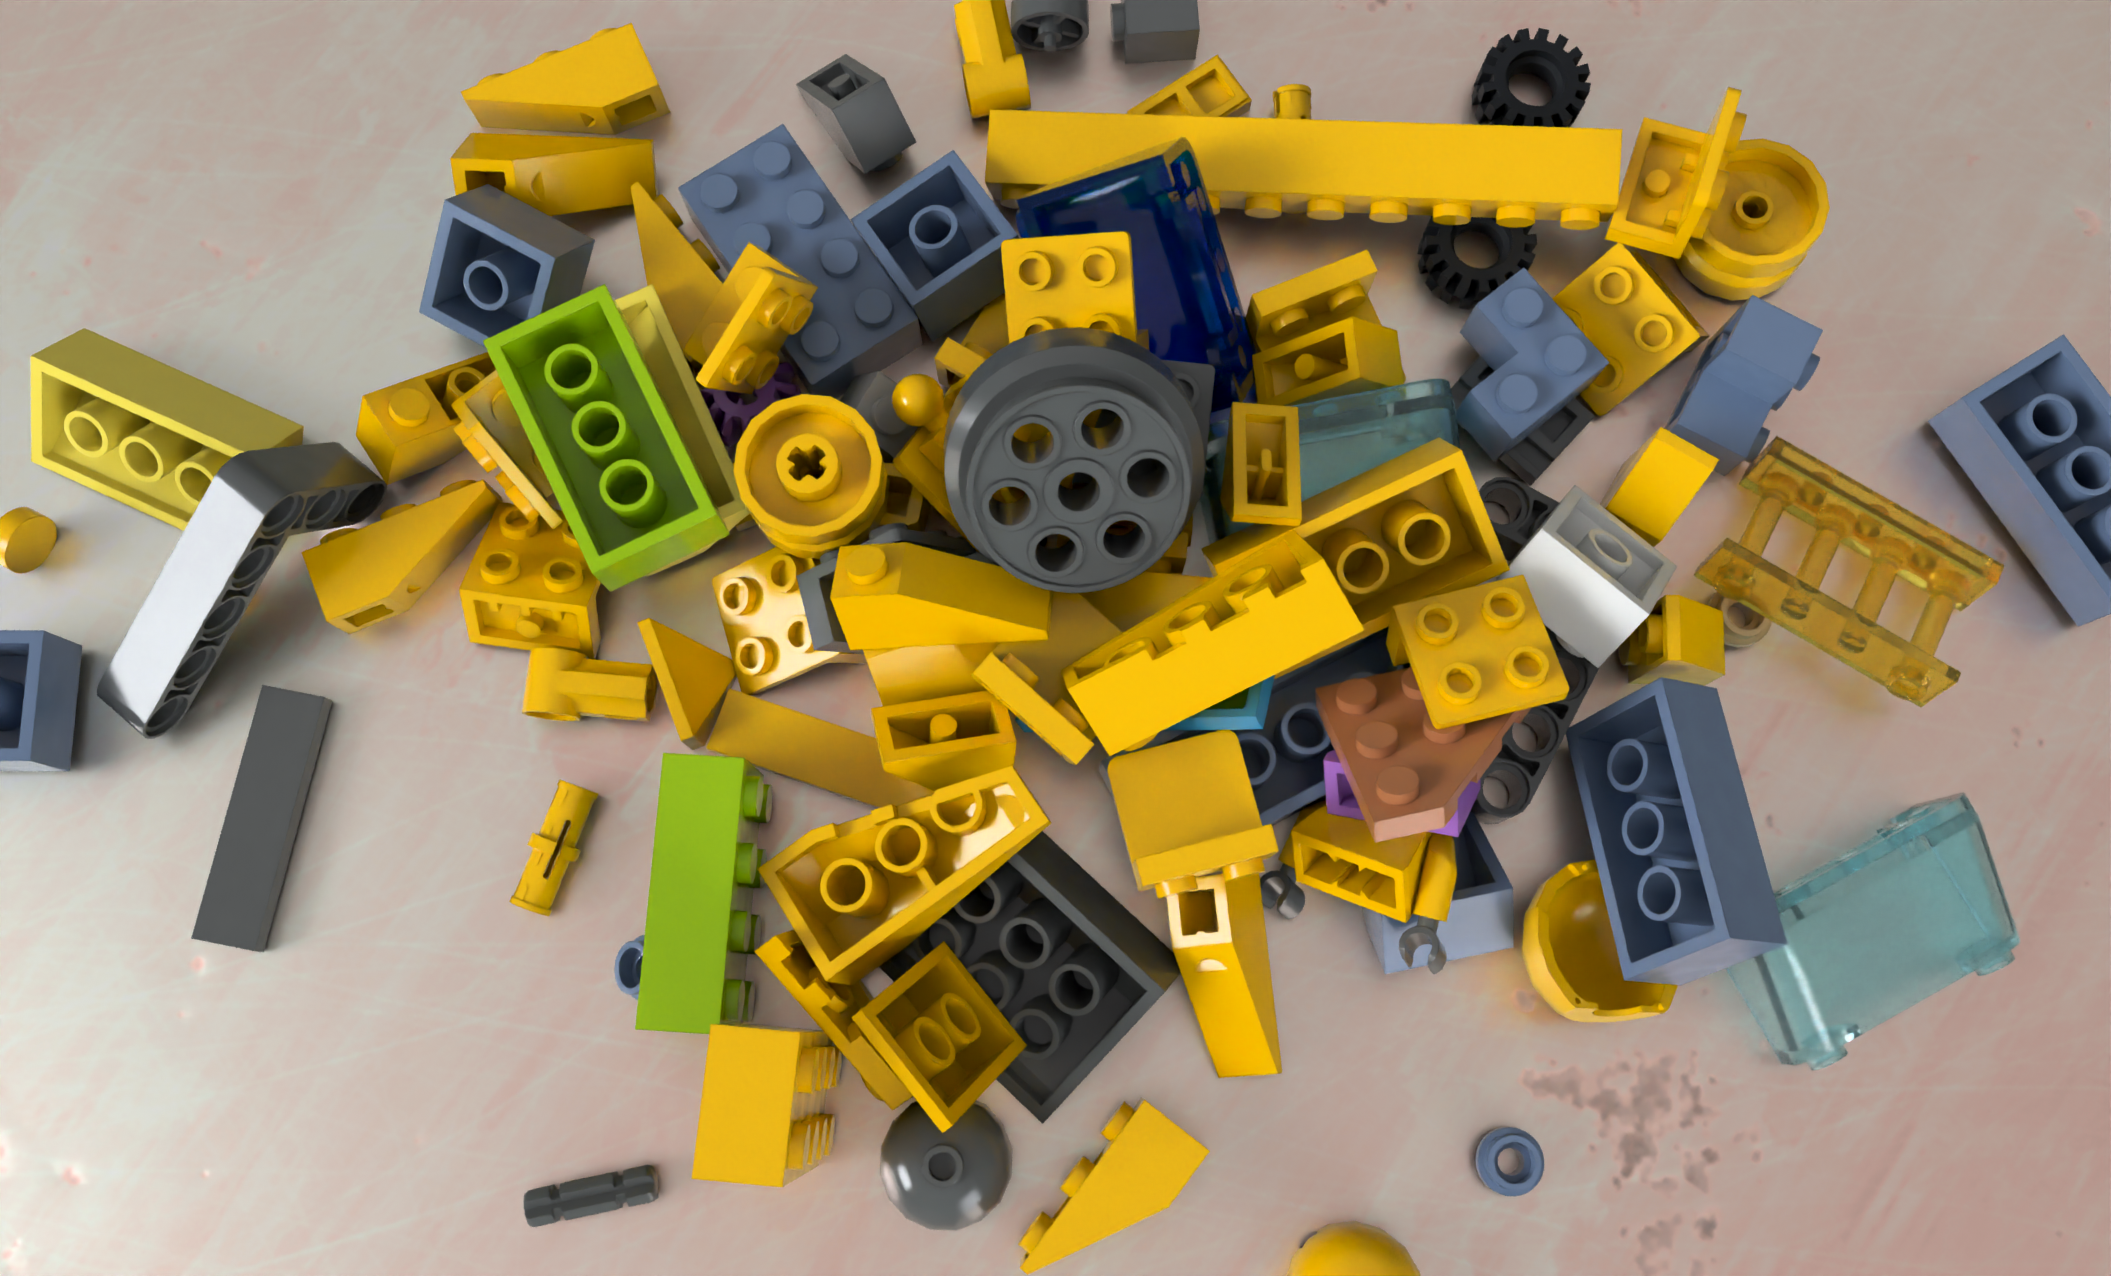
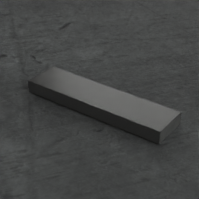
M262 685L191 939L264 952L332 700L322 696Z

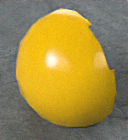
M1596 860L1570 863L1539 886L1524 916L1521 955L1533 988L1556 1013L1572 1021L1605 1023L1648 1018L1663 1014L1670 1008L1678 985L1624 981Z

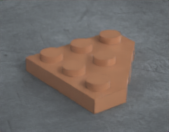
M1412 667L1364 678L1349 679L1341 683L1315 688L1318 713L1375 843L1444 828L1458 810V798L1470 781L1477 783L1501 751L1502 738L1514 722L1520 724L1531 710V708L1466 724L1436 729L1431 722Z

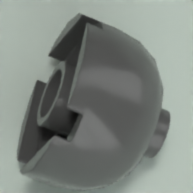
M976 1100L953 1126L942 1133L916 1101L911 1103L890 1125L881 1145L880 1176L889 1200L906 1219L930 1230L957 1231L983 1220L1001 1202L1012 1176L1013 1148L1004 1125L984 1103Z

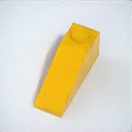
M907 542L839 547L830 599L850 650L1049 640L1053 591L1030 585L1016 578L1000 566Z

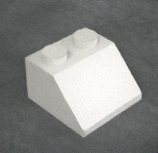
M1574 485L1509 562L1510 570L1500 574L1496 581L1524 574L1543 624L1556 634L1559 643L1569 653L1577 657H1585L1599 668L1650 615L1677 566L1579 487Z

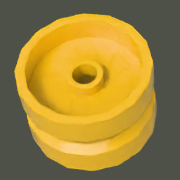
M1763 138L1739 140L1735 152L1729 154L1724 171L1729 172L1725 191L1717 210H1712L1702 239L1690 237L1680 259L1673 258L1683 276L1706 294L1731 301L1746 300L1752 295L1760 298L1781 288L1799 268L1807 256V252L1814 246L1822 234L1830 209L1826 182L1813 162L1789 145Z
M800 394L773 402L751 419L737 443L733 473L742 502L750 512L755 524L773 545L796 557L820 559L823 554L839 549L840 546L862 544L869 538V533L878 527L887 511L890 482L875 432L856 409L831 396ZM817 474H818V475H822V476H821L820 478H818V479H816L815 477H813V475H817Z

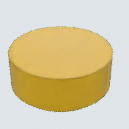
M29 507L15 508L4 514L0 518V565L19 574L33 571L48 558L55 546L57 538L55 523L50 518Z

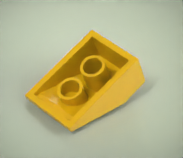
M945 941L851 1017L942 1133L954 1125L1027 1046Z

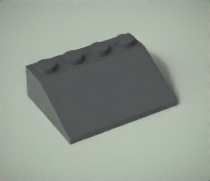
M1043 831L906 948L879 966L883 972L895 981L945 941L1027 1044L1023 1051L996 1080L1042 1124L1156 1003L1181 973L1174 953Z

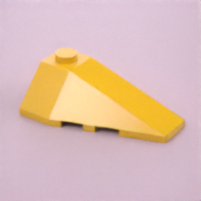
M1011 765L937 789L933 794L897 806L890 804L871 810V814L838 825L831 823L812 829L757 870L825 981L853 986L906 948L1052 822L1017 770Z

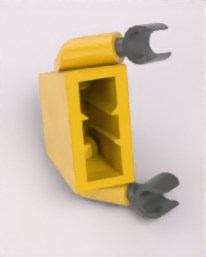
M1326 800L1304 807L1278 860L1283 862L1280 871H1270L1260 878L1263 904L1269 909L1273 908L1277 898L1283 893L1278 899L1277 911L1286 919L1298 916L1305 905V895L1303 890L1295 884L1297 881L1404 923H1407L1413 914L1419 915L1417 926L1406 930L1399 939L1400 954L1408 967L1411 968L1415 950L1421 945L1430 944L1432 949L1428 955V968L1432 974L1440 972L1446 963L1447 953L1436 933L1439 921L1447 922L1457 879L1453 837L1432 832H1422L1375 843L1365 820L1327 814Z

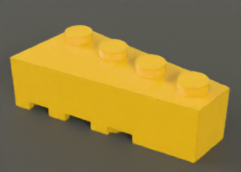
M1292 530L1062 669L1061 673L1067 690L1109 756H1112L1122 750L1134 751L1153 740L1160 731L1365 631L1324 558L1299 534Z

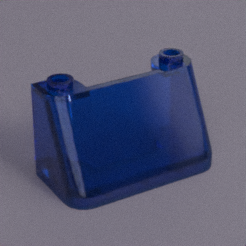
M1186 137L1142 150L1031 191L1017 199L1019 209L1016 212V223L1021 238L1114 231L1129 232L1132 245L1137 330L1148 329L1149 351L1160 360L1212 365L1215 368L1211 412L1230 408L1232 402H1243L1255 382L1252 355L1256 354L1200 167L1194 150Z

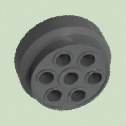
M1074 327L1045 330L1025 336L1001 348L986 359L965 382L954 401L945 429L944 476L946 492L954 517L967 539L989 561L1002 567L1016 578L1030 585L1055 592L1087 593L1112 588L1133 579L1150 568L1170 548L1189 522L1197 505L1203 484L1205 458L1202 437L1187 394L1179 380L1157 356L1145 347L1128 338L1099 329ZM1098 409H1109L1118 414L1111 424L1103 428H1092L1083 423L1088 414ZM1030 423L1040 424L1048 429L1047 434L1043 438L1034 442H1024L1013 435L1018 428ZM1153 458L1161 461L1158 469L1151 474L1140 476L1129 472L1131 466L1139 460ZM1077 472L1087 473L1094 477L1087 486L1080 489H1069L1060 484L1065 477ZM1004 487H1017L1025 492L1022 498L1011 503H1003L992 497L997 490ZM1129 520L1137 523L1132 531L1123 535H1113L1106 532L1107 528L1117 521ZM1052 534H1061L1070 538L1065 545L1059 548H1045L1038 544L1044 537Z

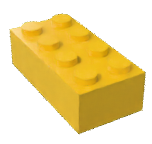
M1439 437L1302 501V520L1300 526L1255 523L1201 548L1213 577H1216L1294 530L1324 558L1365 631L1276 674L1274 680L1388 627L1393 605L1473 587L1510 570L1463 451Z
M758 1024L710 1025L691 1179L784 1187L816 1168L823 1155H830L833 1144L835 1115L824 1114L826 1093L830 1087L838 1086L842 1052L837 1046L832 1045V1041L823 1030Z

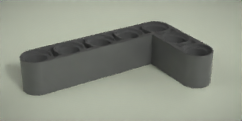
M336 442L251 450L239 453L229 459L214 476L97 687V696L147 739L159 737L172 729L188 711L287 538L291 535L350 526L363 521L383 501L387 492L385 481L340 443Z
M1509 477L1493 478L1486 482L1479 490L1483 504L1489 501L1500 503L1509 513V524L1495 523L1490 519L1505 559L1508 561L1514 558L1559 504L1558 501ZM1547 626L1545 628L1568 682L1569 692L1564 700L1532 707L1522 722L1529 724L1537 734L1538 745L1534 752L1523 750L1516 744L1512 734L1514 723L1503 736L1502 749L1480 778L1481 789L1470 811L1475 814L1478 822L1484 824L1501 823L1520 814L1530 804L1599 670L1585 657H1577L1563 648L1557 640L1556 634ZM1486 777L1498 778L1506 784L1510 798L1505 808L1494 807L1486 800L1483 794V784Z

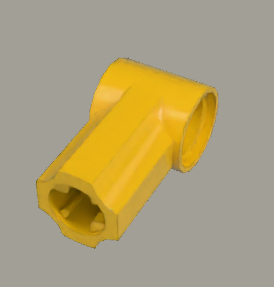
M963 0L955 4V24L965 62L962 64V74L971 118L989 116L990 109L1023 110L1031 108L1026 68L1022 54H1016L1005 0Z
M543 647L533 648L530 651L522 714L556 721H579L581 716L650 722L657 697L656 672L652 664L589 659L588 655L571 650Z

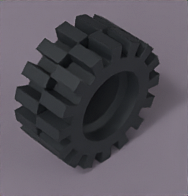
M1528 28L1518 30L1514 40L1511 39L1509 34L1502 37L1496 48L1492 46L1473 85L1475 89L1472 94V105H1479L1475 113L1478 123L1480 124L1489 119V125L1571 127L1590 92L1591 83L1585 82L1590 74L1588 63L1577 66L1583 55L1576 46L1567 53L1564 47L1569 39L1559 34L1555 43L1547 41L1549 30L1542 28L1538 29L1534 39H1530ZM1520 73L1535 75L1548 84L1552 90V100L1543 106L1523 103L1509 90V79Z
M1431 216L1417 254L1422 255L1418 263L1420 274L1429 272L1425 284L1430 291L1440 286L1444 291L1439 299L1449 304L1453 295L1461 298L1458 308L1469 310L1474 301L1479 303L1523 267L1527 271L1529 270L1536 255L1532 252L1537 245V234L1528 235L1533 225L1520 228L1504 227L1496 223V218L1471 217V221L1467 224L1443 225L1433 222V216ZM1469 230L1486 234L1497 244L1499 251L1498 261L1487 268H1475L1467 265L1455 253V238Z

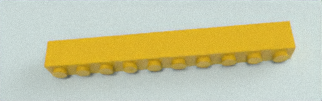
M990 109L985 184L994 200H1000L1001 205L1014 209H1032L1037 206V201L1061 202V207L1072 211H1093L1097 209L1098 203L1122 204L1121 208L1123 210L1139 214L1157 212L1158 206H1183L1185 213L1197 216L1219 214L1220 208L1245 209L1244 213L1251 217L1275 218L1282 215V210L1307 211L1309 218L1325 221L1342 219L1344 212L1370 213L1369 218L1371 220L1382 223L1402 222L1407 220V215L1433 216V222L1443 225H1462L1469 223L1471 217L1496 218L1498 225L1512 228L1531 226L1535 224V219L1560 220V226L1563 228L1588 230L1597 228L1600 222H1608L1618 206L1623 129Z

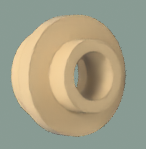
M1746 584L1728 585L1717 591L1708 602V606L1723 611L1724 644L1733 647L1750 646L1760 641L1771 627V605L1766 596L1752 586ZM1730 607L1739 608L1744 613L1746 621L1743 627L1736 626L1730 621L1728 617Z

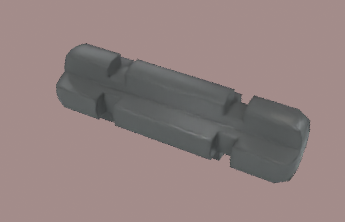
M644 1165L623 1170V1175L621 1176L616 1171L560 1184L559 1189L555 1185L536 1188L524 1194V1214L529 1226L538 1227L560 1221L561 1216H564L565 1220H571L623 1208V1203L626 1202L629 1207L655 1201L659 1195L658 1177L653 1166Z

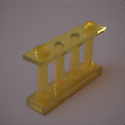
M1776 436L1756 459L1750 463L1739 483L1742 487L1760 496L1739 542L1736 543L1726 538L1697 567L1693 576L1714 587L1722 596L1740 602L1885 686L1894 696L1923 707L1956 684L1961 674L1960 671L1934 657L1953 609L1955 608L1961 612L1997 585L2005 565ZM1783 510L1816 528V532L1795 576L1761 557ZM1840 543L1873 562L1852 609L1819 591V587ZM1897 575L1929 594L1910 643L1876 623Z

